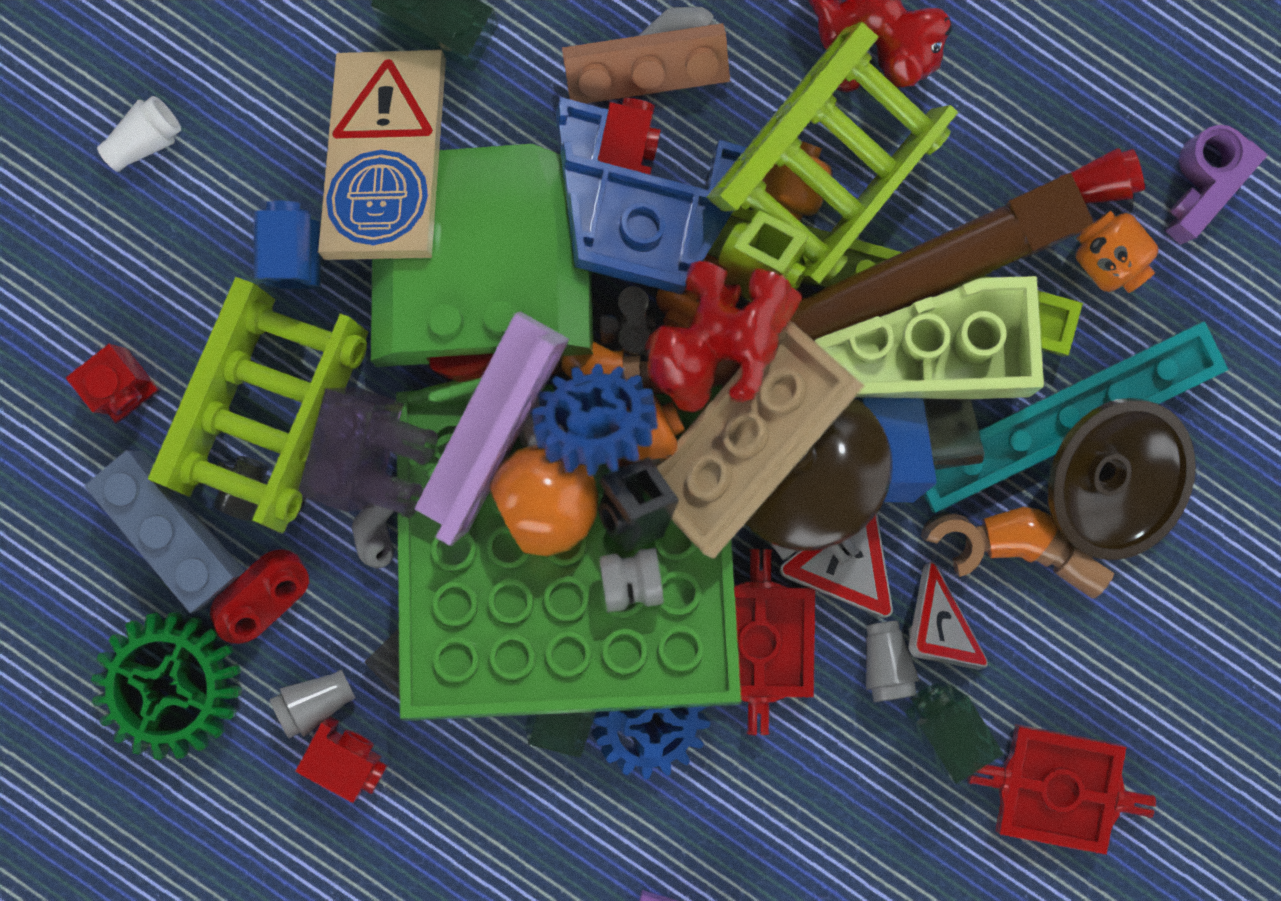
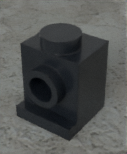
M649 457L601 476L599 483L603 487L604 493L598 507V512L603 527L615 543L622 545L628 553L664 537L679 499ZM645 489L653 500L649 502L644 500L642 496Z

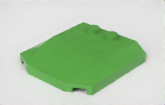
M535 144L439 150L432 258L372 259L371 362L376 367L430 364V357L494 354L513 316L518 312L526 314L569 339L561 356L593 354L592 271L577 268L574 264L561 155Z

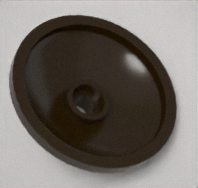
M853 398L807 451L806 458L792 468L745 524L758 536L774 545L800 551L819 550L837 545L862 530L881 508L889 491L893 470V458L888 437L871 410L862 402Z
M1124 398L1110 401L1093 409L1081 418L1068 432L1059 446L1048 480L1050 512L1057 529L1066 541L1090 556L1105 560L1133 557L1161 541L1183 514L1194 485L1196 470L1195 453L1187 429L1170 410L1151 401L1139 398Z

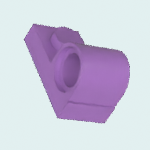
M1226 125L1209 127L1191 138L1180 151L1179 164L1186 178L1200 190L1197 191L1193 187L1190 188L1175 203L1170 213L1176 218L1164 231L1180 245L1197 238L1268 155L1239 131ZM1205 143L1214 145L1220 151L1222 161L1219 168L1211 166L1204 159L1203 147Z

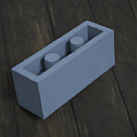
M126 450L85 484L84 487L190 613L206 609L220 593L245 571L180 493L148 480L154 462L146 452Z

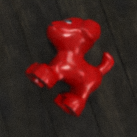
M808 0L818 17L819 37L826 50L844 28L863 22L878 36V39L873 44L877 46L879 66L884 72V76L895 87L905 88L914 86L918 81L927 78L940 68L943 60L944 44L952 31L950 17L943 9L925 8L906 11L902 0H846L844 2L841 0ZM844 79L837 87V90L845 93L852 92L858 89L860 84L855 79L850 82Z
M697 261L691 263L686 275V288L698 296V309L692 324L688 328L659 327L647 339L644 347L648 356L647 372L650 383L670 396L679 409L687 412H696L702 409L710 399L717 364L721 360H732L741 365V377L729 389V398L742 403L753 400L761 388L764 368L775 359L778 351L779 335L796 312L802 299L801 294L792 288L785 277L767 270L755 269L749 281L750 297L753 301L740 310L737 308V303L740 299L742 288L739 284H724L728 275L727 271L710 262Z

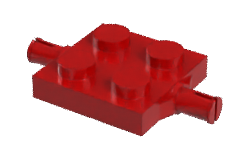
M754 548L749 549L750 581L734 585L741 700L748 702L746 734L757 735V715L760 713L759 733L760 735H769L770 702H775L785 697H814L815 590L809 587H786L771 581L773 549H762V569L759 570L760 549Z
M1015 724L1010 754L1003 763V767L971 761L969 769L975 773L968 772V784L999 789L1001 802L995 831L1000 835L1107 855L1111 830L1120 816V812L1152 818L1155 810L1148 806L1156 807L1154 795L1125 791L1122 770L1127 747L1118 743Z

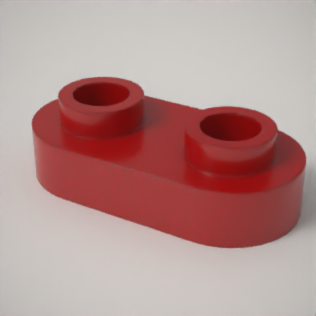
M289 550L270 551L255 561L216 597L210 608V619L221 639L233 644L246 643L255 639L303 596L309 584V575L299 556ZM286 581L281 587L276 588L278 584Z

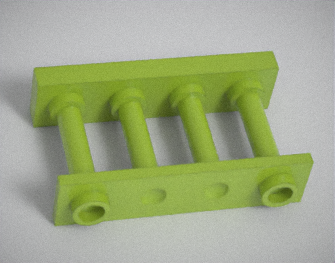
M863 22L843 29L707 195V198L722 212L736 211L740 206L744 210L750 207L756 213L761 210L809 235L803 255L808 258L803 265L807 267L802 280L803 283L819 284L822 280L827 282L838 274L848 259L844 254L845 251L925 153L927 155L934 153L947 140L951 133L947 126L958 114L956 109L951 105L932 108L925 115L870 63L872 56L867 52L878 39V36ZM844 79L848 82L855 79L911 131L910 135L892 157L835 105L837 99L832 94ZM810 121L813 124L821 122L877 174L857 199L800 148L802 141L797 136ZM775 163L779 167L785 164L843 216L823 242L765 191L767 184L762 179Z
M235 277L151 469L148 480L188 497H191L194 487L202 483L258 505L252 521L284 534L287 524L295 519L301 508V491L351 373L364 359L367 349L366 338L369 332L351 317L343 314L339 315L333 331L330 332L274 312L272 307L276 299L255 283ZM268 332L323 352L311 383L251 361V355L260 335ZM246 382L302 403L290 432L286 433L230 412L229 406L238 385ZM223 432L279 453L280 456L268 484L266 485L209 463L207 457L216 436Z

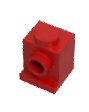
M624 98L622 104L610 102L598 161L652 175V167L644 166L643 163L644 159L655 160L661 129L651 127L655 105L634 98Z
M107 344L66 377L67 381L93 413L108 414L115 423L122 421L160 391L127 348L113 344Z
M330 716L319 726L295 772L354 803L363 790L371 795L373 794L388 765L380 761L382 756L371 751L374 744L364 736L351 730H345L343 735L335 731L340 721Z

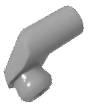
M672 7L664 11L638 36L715 25L716 23L713 21L714 15L704 7Z
M382 485L378 487L352 523L357 554L364 564L373 568L387 566L394 554L386 522L397 508V496Z

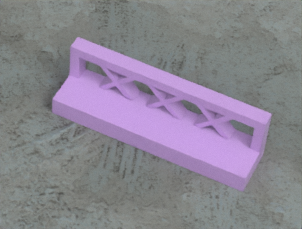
M522 312L515 313L414 508L441 524L435 538L449 546L469 532L490 492L489 483L499 464L509 456L538 400L537 395L540 391H543L569 341L567 337Z

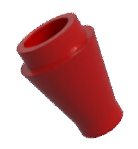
M1118 147L1071 172L1085 204L1133 200L1134 193L1145 191L1141 165L1134 149L1121 152Z

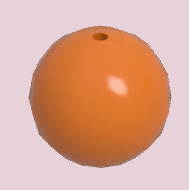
M537 445L516 450L499 464L489 483L493 498L506 525L521 550L526 554L548 557L569 551L587 536L597 518L599 493L593 475H588L586 465L579 464L571 473L566 472L563 458L550 463L547 460L545 448L539 449Z

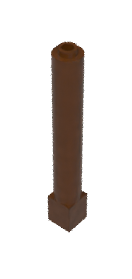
M1068 173L1009 200L998 209L802 298L790 320L815 341V339L874 317H882L909 307L913 303L928 297L933 298L954 290L1021 258L1025 259L1082 233L1094 224V221L1071 173ZM721 360L717 364L714 383L711 388L720 384L724 387L741 365L732 360Z

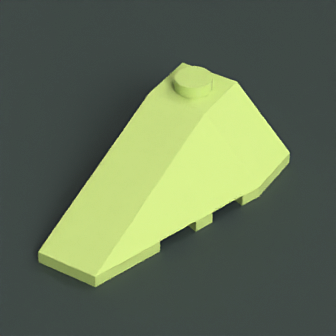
M1037 276L980 278L963 284L960 288L933 298L928 297L913 303L909 307L882 317L877 316L815 339V342L864 385L855 397L929 399L1031 397L1044 387Z

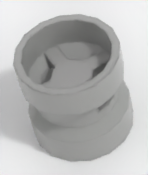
M656 548L639 550L634 557L623 559L617 554L599 556L607 612L622 611L630 603L641 602L647 607L664 604Z

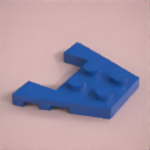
M560 97L556 111V120L575 267L682 295L686 289L685 280L691 263L704 260L733 212H722L707 198V195L747 147L722 140L718 141L714 148L706 189L598 161V155L608 109Z

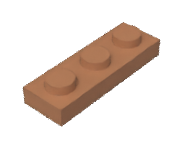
M723 23L562 47L570 100L585 104L730 82L727 39Z

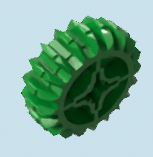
M180 612L169 613L165 623H163L158 613L148 614L145 619V627L137 620L130 621L125 625L127 637L121 634H114L108 639L115 653L103 652L96 659L100 665L108 669V672L92 675L90 680L97 686H105V693L92 699L94 706L107 704L110 713L102 716L100 724L108 726L117 722L120 728L114 734V741L121 743L130 736H133L132 753L136 755L143 753L150 743L151 754L155 760H161L166 757L169 747L176 759H181L188 755L189 744L199 752L209 745L206 733L218 738L225 732L222 722L217 717L231 719L237 713V710L225 702L224 699H233L241 696V687L227 684V678L240 674L241 668L239 665L225 668L222 659L230 656L234 650L231 645L217 650L213 647V644L219 638L215 628L210 629L201 637L199 635L202 627L201 618H190L184 628ZM152 642L176 644L172 654L166 655L160 666L151 663L141 665L134 661L137 655ZM194 657L198 660L204 671L207 693H205V687L196 683L191 676L190 667ZM169 674L174 679V682L170 685L176 684V692L165 697L160 691L164 686H158V679ZM128 684L136 687L142 694L143 706L141 712L136 709L132 702ZM173 705L185 709L193 706L201 710L200 714L189 726L181 728L159 726L162 717L169 714Z

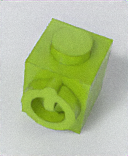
M759 210L749 225L740 221L724 244L718 262L720 265L728 268V275L724 284H739L742 288L741 296L752 302L749 281L755 269H762L785 277L792 288L797 291L807 271V267L801 265L800 262L809 235Z

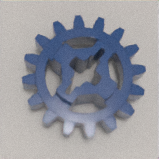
M595 364L592 373L584 375L576 367L572 369L573 379L567 382L558 377L552 379L553 393L548 391L539 392L537 396L540 407L533 408L531 412L537 446L539 449L545 448L546 457L550 463L563 458L566 472L571 473L579 464L586 465L588 475H595L598 465L605 463L614 472L618 470L619 458L624 456L628 460L635 462L639 459L637 445L650 447L653 443L651 430L658 429L653 392L651 389H643L642 377L639 375L625 380L623 367L618 366L611 374H604L601 364ZM559 425L564 426L565 432L559 428Z
M708 706L590 712L589 715L593 722L599 725L591 731V734L597 745L603 746L600 751L606 761L610 764L617 760V765L623 774L628 775L637 766L643 779H649L653 767L659 766L665 776L671 775L670 762L678 759L684 765L690 763V759L685 752L689 746L694 748L703 747L704 743L696 731L710 727V721L704 713L700 712ZM617 731H622L625 737H631L634 742V748L623 743L619 739Z

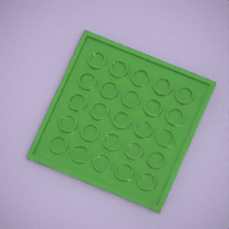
M553 384L545 385L543 391L553 393ZM721 384L711 388L712 393L709 401L702 409L696 412H687L675 405L685 430L690 427L722 389ZM412 391L396 392L401 720L413 721L741 704L731 540L712 559L705 555L671 520L664 537L627 553L622 545L615 543L609 537L597 511V518L587 536L569 551L548 557L526 554L512 536L490 490L469 532L449 546L435 538L441 524L414 508L429 481L425 474L426 471L440 460L474 393L435 403L430 402L428 399L409 403L406 401L405 395ZM654 394L662 405L673 402L672 398L666 394ZM684 433L678 435L677 438L679 439ZM519 437L509 456L516 450L523 449ZM606 463L599 464L595 475H593L599 493L598 507L604 493V489L599 483L601 476L612 472ZM644 492L642 496L646 502L651 501L652 499ZM656 548L664 604L647 607L643 603L637 602L630 603L625 610L607 612L599 556L617 554L623 559L634 557L639 550Z

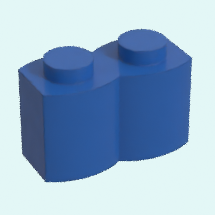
M294 201L266 202V210L254 212V281L265 283V286L278 290H317L321 288V255L318 253L321 222L311 219L310 211L300 209V203Z

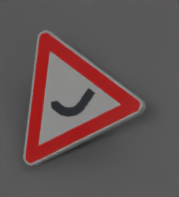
M877 514L862 530L849 538L855 547L860 550L857 555L851 558L841 543L838 544L849 558V561L843 565H840V562L828 547L819 550L799 551L780 566L782 577L881 618L889 617L893 612Z
M934 562L923 565L913 625L908 628L910 653L914 657L977 670L987 667V658L937 565Z

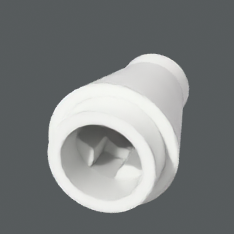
M151 96L145 102L137 100L108 138L97 146V149L103 160L113 170L120 172L127 165L174 144V136L181 131V126L171 110L160 99Z

